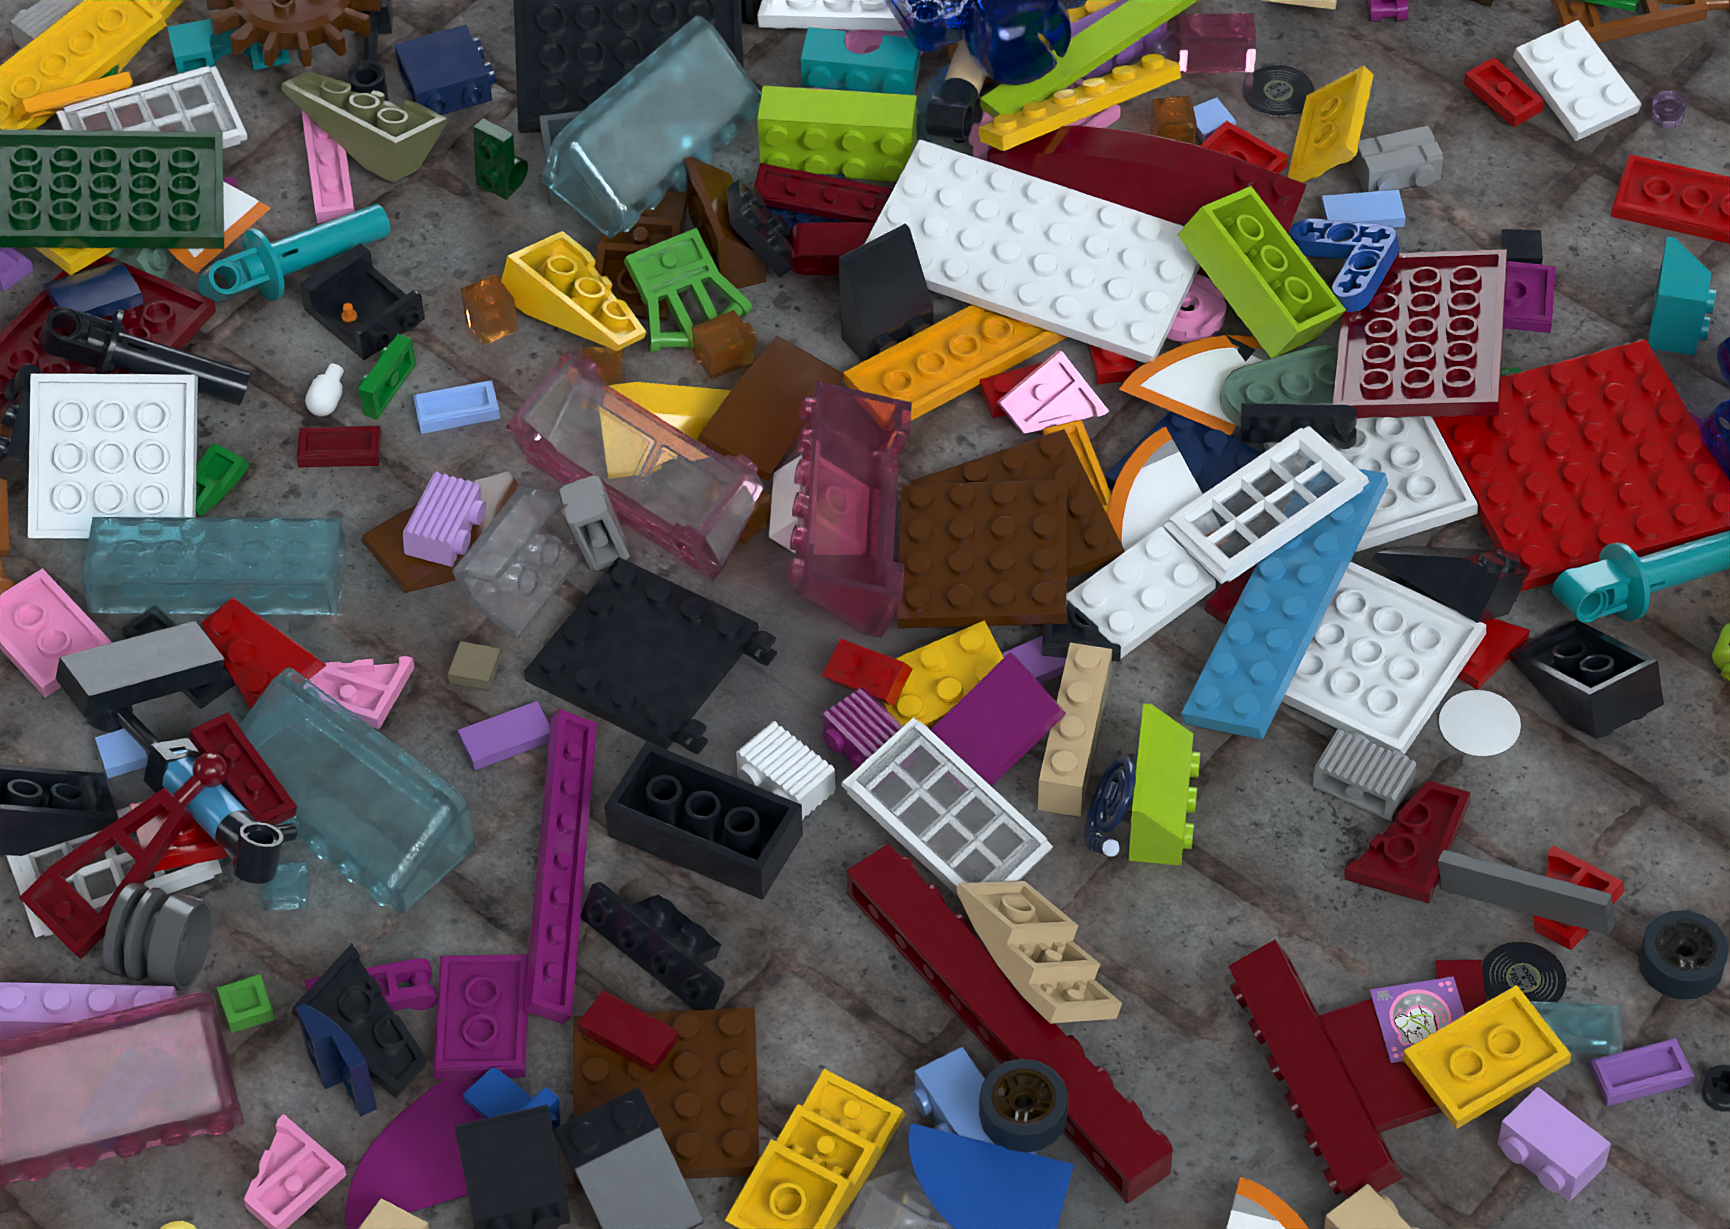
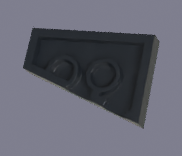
M352 943L292 1008L291 1014L298 1018L296 1007L306 1004L323 1013L340 1026L359 1048L367 1061L370 1078L396 1099L426 1066L427 1058L399 1015L394 1014L382 995L381 987L374 976L371 977L361 963L360 955Z

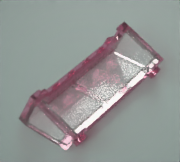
M565 352L505 426L526 460L563 485L593 475L599 476L620 522L714 581L723 570L764 488L756 473L758 467L742 454H738L736 457L727 455L723 458L605 384L599 376L602 372L601 369L592 360L585 356H582L579 360Z

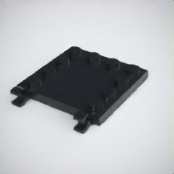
M618 557L524 670L526 682L654 745L667 750L673 742H676L690 752L699 754L708 743V739L702 736L707 727L702 722L692 719L743 653L760 664L768 666L777 655V651L771 648L776 641V637L766 631H759L757 622Z

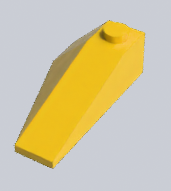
M560 231L507 256L498 293L526 315L616 351L645 338V329L625 301L617 299L612 293L611 281L607 276H600L595 269L596 260L591 253L565 232Z
M631 382L597 387L609 480L649 475L662 470V464L681 456L684 460L697 456L696 450L706 447V445L697 441L700 433L731 390L646 382Z

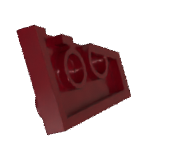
M1428 780L1397 813L1395 822L1383 834H1377L1369 843V849L1358 861L1354 859L1345 868V880L1429 904L1440 879L1438 859L1443 850L1451 851L1470 804L1471 792Z

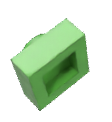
M261 974L217 988L231 1033L275 1019Z

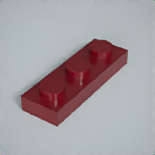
M229 712L190 729V741L201 755L212 752L221 755L228 765V775L222 785L258 822L276 826L296 816L297 805Z

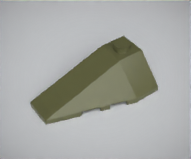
M308 71L283 82L281 90L361 166L380 176L381 179L392 183L419 170L447 125L446 117L419 103L406 100L403 105L385 101V93L374 90L371 94L351 91V85L347 82Z

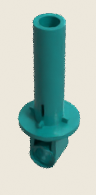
M373 204L272 243L258 229L247 230L242 237L243 252L218 260L203 271L198 279L199 292L202 296L214 300V303H218L258 288L266 299L270 301L278 300L284 294L283 276L346 253L359 243L367 245L388 237L391 231L389 219L379 204ZM214 273H219L225 277L227 289H222L216 285L213 277Z
M1730 530L1642 557H1638L1629 546L1623 543L1609 544L1602 549L1599 555V562L1579 568H1571L1560 574L1553 585V596L1581 622H1591L1613 613L1622 620L1629 622L1641 619L1648 610L1651 593L1729 570Z

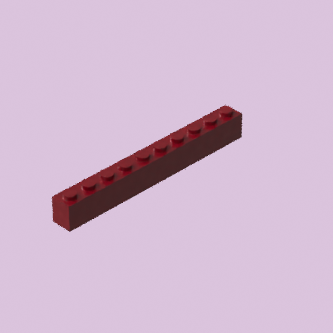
M888 843L846 870L847 895L1000 1064L1018 1059L1039 1061L1053 1068L1063 1079L1068 1093V1114L1066 1126L1063 1130L1064 1135L1127 1204L1171 1174L1173 1148L1167 1136L1158 1129L1154 1131L1143 1119V1114L1138 1105L1131 1098H1124L1114 1088L1113 1081L1107 1071L1101 1066L1095 1067L1085 1056L1081 1044L1073 1035L1069 1034L1066 1036L1056 1023L1050 1024L1019 993L996 964L986 946L981 944L972 934L967 920L959 913L954 914L945 905L943 896L936 886L931 883L927 885L921 879L915 865L905 854L900 856Z

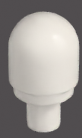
M329 364L325 374L318 375L312 381L305 398L306 406L312 414L327 416L337 407L343 389L339 381L344 372L343 368L339 365Z

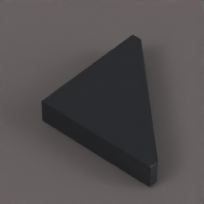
M1067 603V624H1044L1042 656L1067 658L1070 643L1112 649V661H1120L1121 646L1111 643L1099 632V627L1077 607L1072 608Z

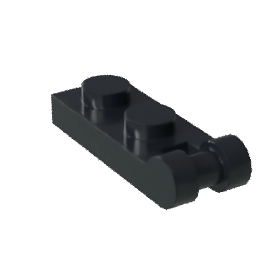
M32 364L23 365L17 371L15 377L4 387V395L8 400L0 412V424L3 425L0 434V478L4 480L21 464L30 432L31 374H42L39 368Z
M1241 403L1242 442H1281L1298 429H1305L1308 426L1328 443H1333L1339 449H1350L1357 442V430L1355 428L1357 412L1350 405Z

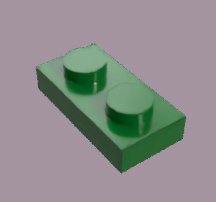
M397 334L389 347L383 348L377 364L369 375L366 374L361 379L358 386V396L361 400L364 416L378 420L416 366L412 338Z

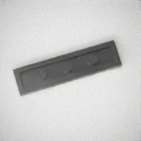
M1443 850L1438 859L1441 887L1444 891L1606 935L1610 934L1615 925L1612 894L1448 850Z

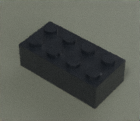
M649 742L644 744L604 806L609 837L761 900L766 896L803 835L802 804Z

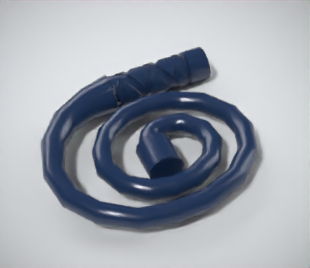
M1122 755L1115 758L1106 768L1098 782L1087 814L1084 830L1085 843L1091 852L1100 853L1108 857H1113L1119 852L1118 842L1101 835L1099 829L1104 833L1113 831L1120 824L1128 810L1136 783V767L1131 757ZM1124 765L1126 771L1119 768ZM1107 814L1109 816H1112V818L1108 822L1106 817Z

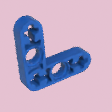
M1304 219L1293 224L1289 230L1291 239L1304 256L1347 260L1332 286V291L1346 309L1345 312L1361 310L1370 303L1400 249L1397 233L1393 227L1388 225ZM1352 238V239H1350V240H1348V241H1345V242H1338L1339 240H1342V239ZM1374 266L1367 270H1359L1363 267Z

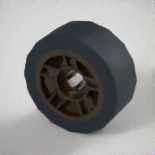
M1018 1059L1008 1061L993 1069L982 1083L979 1097V1117L983 1131L993 1143L1003 1146L1008 1150L1029 1153L1043 1150L1051 1145L1065 1129L1068 1114V1093L1063 1079L1053 1068L1034 1060ZM1029 1105L1032 1106V1107H1031L1030 1109H1028V1110H1020V1109L1017 1108V1107H1019V1108H1022V1107L1027 1108Z

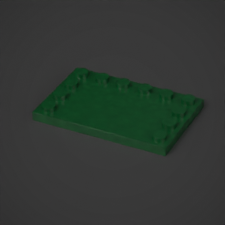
M0 129V247L224 249L222 132Z

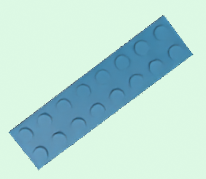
M1309 461L1305 470L1314 465L1315 462ZM1359 469L1369 480V483L1363 487V491L1257 563L1181 712L1185 724L1263 740L1389 484L1386 473ZM1323 471L1303 486L1315 497L1319 498L1339 483ZM1294 491L1283 514L1289 519L1310 503Z

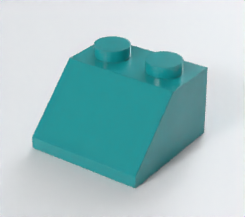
M1667 236L1655 290L1648 344L1651 349L1695 356L1698 341L1707 340L1710 317L1704 315L1705 313L1713 314L1717 290L1709 289L1711 272L1675 237Z

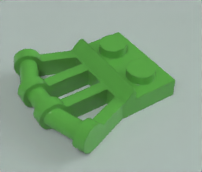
M697 228L625 257L624 263L641 295V301L646 305L649 352H660L661 348L687 347L689 350L697 348L703 340L710 337L716 340L725 336V330L740 316L745 317L753 309L750 301L719 273ZM705 282H708L729 301V305L719 315L703 286ZM690 289L705 319V323L696 327L693 326L678 296V293ZM665 299L680 329L679 332H660L659 301Z

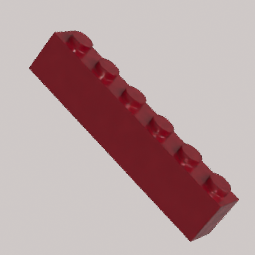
M1274 939L1230 964L1228 967L1235 979V982L1229 985L1230 989L1242 1008L1249 1007L1254 1017L1248 1021L1249 1027L1260 1045L1267 1043L1272 1055L1266 1057V1060L1277 1080L1280 1082L1285 1079L1291 1090V1092L1285 1094L1287 1103L1297 1119L1304 1116L1310 1128L1304 1132V1136L1317 1157L1323 1154L1329 1168L1323 1170V1174L1335 1195L1343 1192L1347 1198H1350L1367 1184L1378 1193L1403 1179L1301 978L1284 949Z

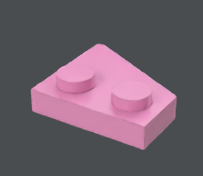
M401 656L399 657V663L374 665L373 659L356 660L352 663H341L340 661L324 663L327 666L311 677L300 695L302 705L380 729L414 670L413 658Z
M283 1114L278 1118L275 1125L277 1133L269 1150L264 1151L258 1165L259 1174L251 1181L244 1198L246 1209L269 1229H287L346 1176L343 1164Z

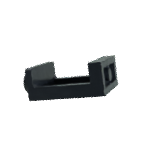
M361 243L299 284L304 310L363 360L387 347L397 334L402 335L408 330L414 329L425 319L421 294L416 290L405 294L373 267L370 250ZM346 303L352 304L353 310L357 313V319L350 323L344 322L341 318L343 305Z

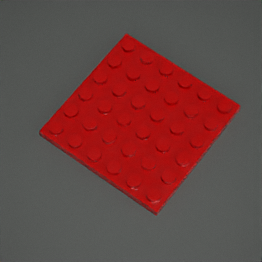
M1646 339L1501 377L1499 414L1483 416H1431L1478 504L1477 514L1496 549H1503L1513 553L1520 558L1519 564L1530 570L1528 577L1523 581L1521 591L1554 583L1559 575L1568 569L1599 562V555L1602 549L1612 543H1623L1629 546L1638 557H1642L1730 530V480Z

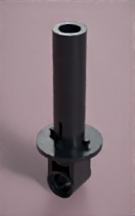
M56 307L47 315L39 333V344L47 354L95 368V374H106L107 371L112 373L115 367L134 374L198 376L199 394L240 406L250 377V371L125 333L124 325L121 326L124 311L119 309L115 311L111 320L108 321L69 307ZM53 328L65 330L68 336L57 334Z

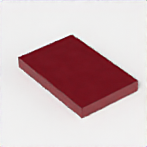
M1372 998L1320 1015L1380 1133L1442 1112L1404 1061L1391 1063Z

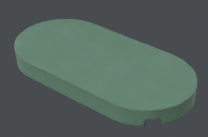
M1316 345L1237 368L1228 375L1220 393L1222 411L1231 422L1241 428V403L1333 404L1338 351H1334V346Z

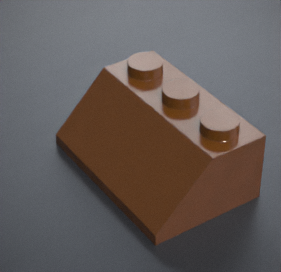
M692 156L684 158L688 213L694 228L698 229L719 273L736 289L766 282L765 266L767 264L729 222L727 187L734 183L731 174Z

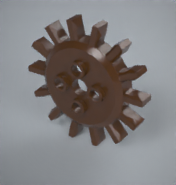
M206 0L208 10H221L210 14L213 34L218 35L238 29L230 35L232 53L238 56L252 44L258 42L263 45L264 65L270 67L276 61L280 49H297V56L303 67L311 66L312 47L324 42L340 57L345 55V37L341 32L346 29L368 37L371 33L370 16L358 11L380 12L381 8L380 0Z

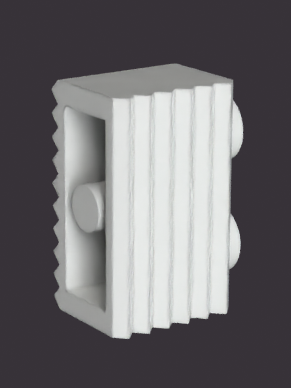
M776 721L771 722L736 752L737 775L739 779L802 804V821L805 816L810 814L811 810H815L817 805H821L823 800H827L829 795H833L836 790L835 769L833 766L828 765L826 760H822L819 755H816L813 750H809L807 745H803L800 740L797 741L795 736H791L789 731H785Z

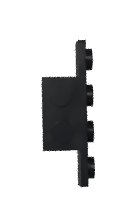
M602 882L592 884L581 912V919L692 1009H715L725 982L704 963L716 959L722 944L710 936L704 927L694 923L675 908V905L670 900L661 897L659 894L629 905Z

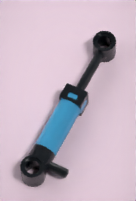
M132 705L86 718L89 725L100 731L114 732L125 729L149 754L143 781L155 793L165 788L173 795L193 775V764L201 754L190 739L183 738L161 742L133 714ZM222 784L213 788L205 787L185 807L193 815L192 818L232 858L231 870L234 875L249 883L263 884L272 881L275 878L282 844L294 841L298 836V830L292 823L272 826L267 823L258 822Z

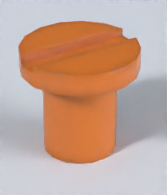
M350 303L343 305L341 318L344 322L350 323L357 319V313L353 310V306Z

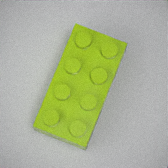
M763 86L758 113L760 163L815 174H844V178L897 182L917 145V95Z
M1252 186L1202 206L1177 234L1187 247L1189 253L1194 256L1210 277L1212 283L1226 298L1237 316L1245 323L1257 339L1259 345L1267 352L1271 359L1319 338L1346 311Z

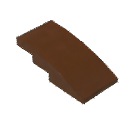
M609 187L606 215L603 216L601 241L597 245L595 269L600 276L608 277L612 283L611 291L614 296L619 300L625 301L637 319H647L646 305L641 301V295L624 263L625 257L683 233L687 207L686 191ZM665 299L658 302L659 319L668 321L670 309Z
M776 336L737 382L702 430L697 441L768 481L799 446L804 433L820 416L825 403L840 388L844 380L843 373L785 339Z
M506 471L471 481L481 485V500L486 502V510L481 524H474L472 526L467 552L465 555H457L453 567L404 554L403 531L417 505L398 513L364 533L361 542L404 593H409L474 576L478 563L510 556L516 542L548 535L552 521L512 475Z

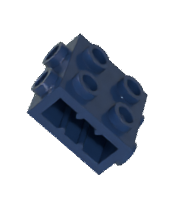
M466 24L394 44L398 71L412 102L419 103L440 115L493 101L491 85L496 84L492 65L490 62H483L484 52L482 44L478 37L472 38Z

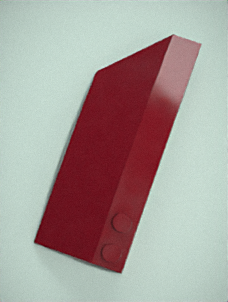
M1081 125L1061 126L1054 131L1005 151L991 147L987 157L990 163L1181 226H1185L1202 206L1252 186L1288 233L1307 186L1305 183L1236 157L1197 145L1131 131ZM1200 266L1197 274L1209 277Z

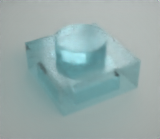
M308 862L278 863L275 878L270 882L262 884L261 901L264 910L308 909L310 880Z

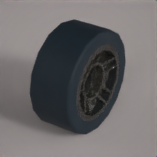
M1689 910L1669 911L1657 916L1646 927L1638 956L1640 971L1648 984L1663 995L1676 999H1697L1711 993L1721 982L1729 948L1727 938L1718 924L1705 915Z

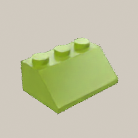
M1143 703L1136 783L1132 805L1129 861L1181 866L1183 849H1192L1194 823L1185 821L1186 813H1195L1197 787H1190L1189 779L1190 777L1198 778L1201 752L1192 751V732L1154 705Z

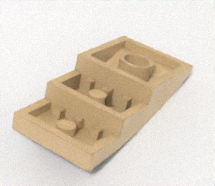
M1026 881L958 884L956 892L974 929L996 964L1019 993L1050 1024L1117 1019L1122 1002L1095 981L1100 963L1073 942L1079 925Z

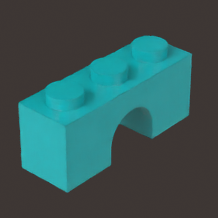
M210 19L167 27L177 73L182 74L209 66V68L214 67L221 57L232 53L230 35L238 29L214 35ZM255 42L241 53L251 59L254 70L270 67L264 65L263 45ZM280 49L273 66L291 63L288 49Z
M808 27L801 55L802 86L856 92L914 95L921 67V39L883 35L881 45L877 50L868 54H857L846 48V31Z

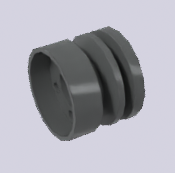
M135 882L126 885L111 910L106 926L103 943V962L106 971L121 977L127 975L131 979L138 981L148 975L150 982L155 985L174 986L175 990L182 992L189 989L201 971L210 944L212 932V910L210 903L205 899L181 893L173 894L167 898L166 892L156 887L149 889L147 886Z

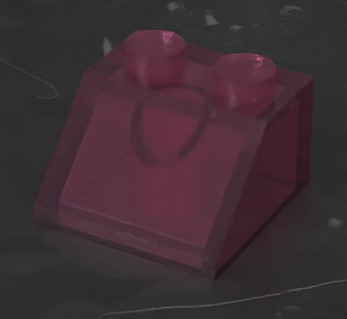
M1254 13L1178 14L1175 16L1177 57L1181 73L1254 71L1257 40Z

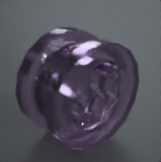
M1674 91L1659 92L1652 100L1650 119L1654 124L1662 128L1678 127L1684 120L1687 101L1681 94ZM1664 108L1672 109V111L1664 110Z

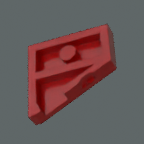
M1555 846L1549 849L1546 877L1612 894L1613 905L1624 894L1622 880ZM1536 915L1533 918L1535 932L1569 950H1572L1590 931Z

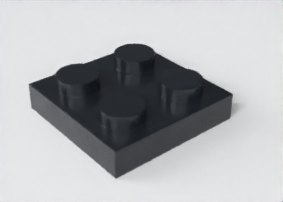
M738 179L727 187L730 225L780 278L792 269L790 253L792 252V247L789 243V233L791 230L782 216L779 214L773 215L765 207L766 202L756 188H748Z

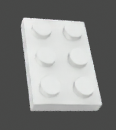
M1579 20L1515 49L1513 58L1575 141L1638 113L1641 102Z
M1160 526L1067 594V603L1072 608L1077 607L1099 627V632L1111 643L1119 644L1121 646L1122 658L1213 591L1216 580Z

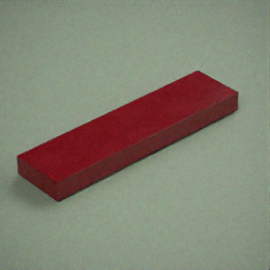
M764 163L759 165L754 188L764 198L766 206L852 223L876 222L893 191L892 188Z

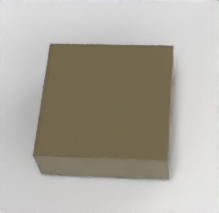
M460 641L448 672L449 683L490 690L502 658L501 648Z

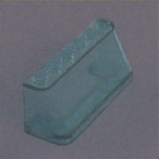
M698 15L561 130L550 147L541 181L609 239H612L622 229L625 232L629 231L637 223L641 213L647 207L650 210L654 209L662 201L666 191L672 185L678 188L686 180L684 158L692 156L706 163L720 143L727 145L736 136L739 127L744 122L752 123L758 117L762 94L714 26L701 15Z
M287 667L272 679L239 725L240 729L297 805L296 816L278 825L294 824L298 830V836L306 841L309 849L318 858L324 859L326 857L336 864L340 873L352 883L358 881L366 887L371 897L381 906L386 907L389 905L402 915L476 848L468 805L452 786L294 669Z

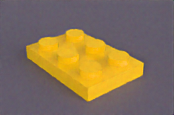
M1365 66L1306 96L1289 167V178L1303 183L1311 178H1318L1325 171L1341 163H1347L1356 156L1374 76Z
M985 620L895 658L905 662L913 669L894 707L883 703L885 709L902 726H905L914 717L918 722L921 721L931 730L1004 658Z
M1516 985L1403 1050L1402 1059L1455 1129H1458L1569 1064L1572 1054Z

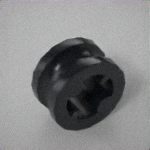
M1716 1065L1706 1073L1701 1091L1702 1098L1712 1109L1727 1112L1730 1111V1093H1720L1718 1082L1729 1084L1728 1090H1730V1065Z

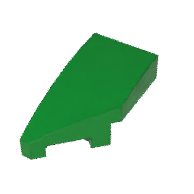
M214 442L196 465L197 515L202 516L234 487L250 467L246 459Z

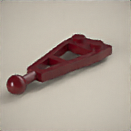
M212 752L200 755L193 764V775L173 795L165 788L161 789L51 865L19 897L79 959H82L105 936L111 910L126 885L133 882L144 885L193 816L185 807L205 787H217L225 781L228 775V765L221 755ZM167 809L171 814L144 850L130 834ZM118 843L136 862L98 913L66 879Z

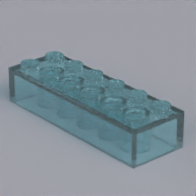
M92 517L81 585L89 613H144L156 605L164 614H212L234 597L256 614L338 615L347 548L341 518Z

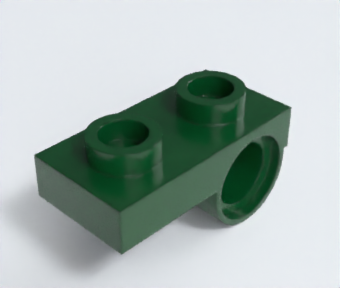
M481 119L473 126L476 185L507 200L524 182L528 172V163L526 160L514 155V133L485 119Z

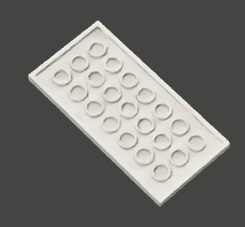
M921 139L916 145L865 242L866 244L906 223L912 233L928 290L1143 363L1153 362L1158 356L1200 268V264L1189 253L1187 247L1177 235L1184 226Z

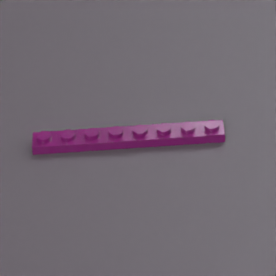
M559 709L551 717L523 1011L564 1024L572 1017L597 723Z

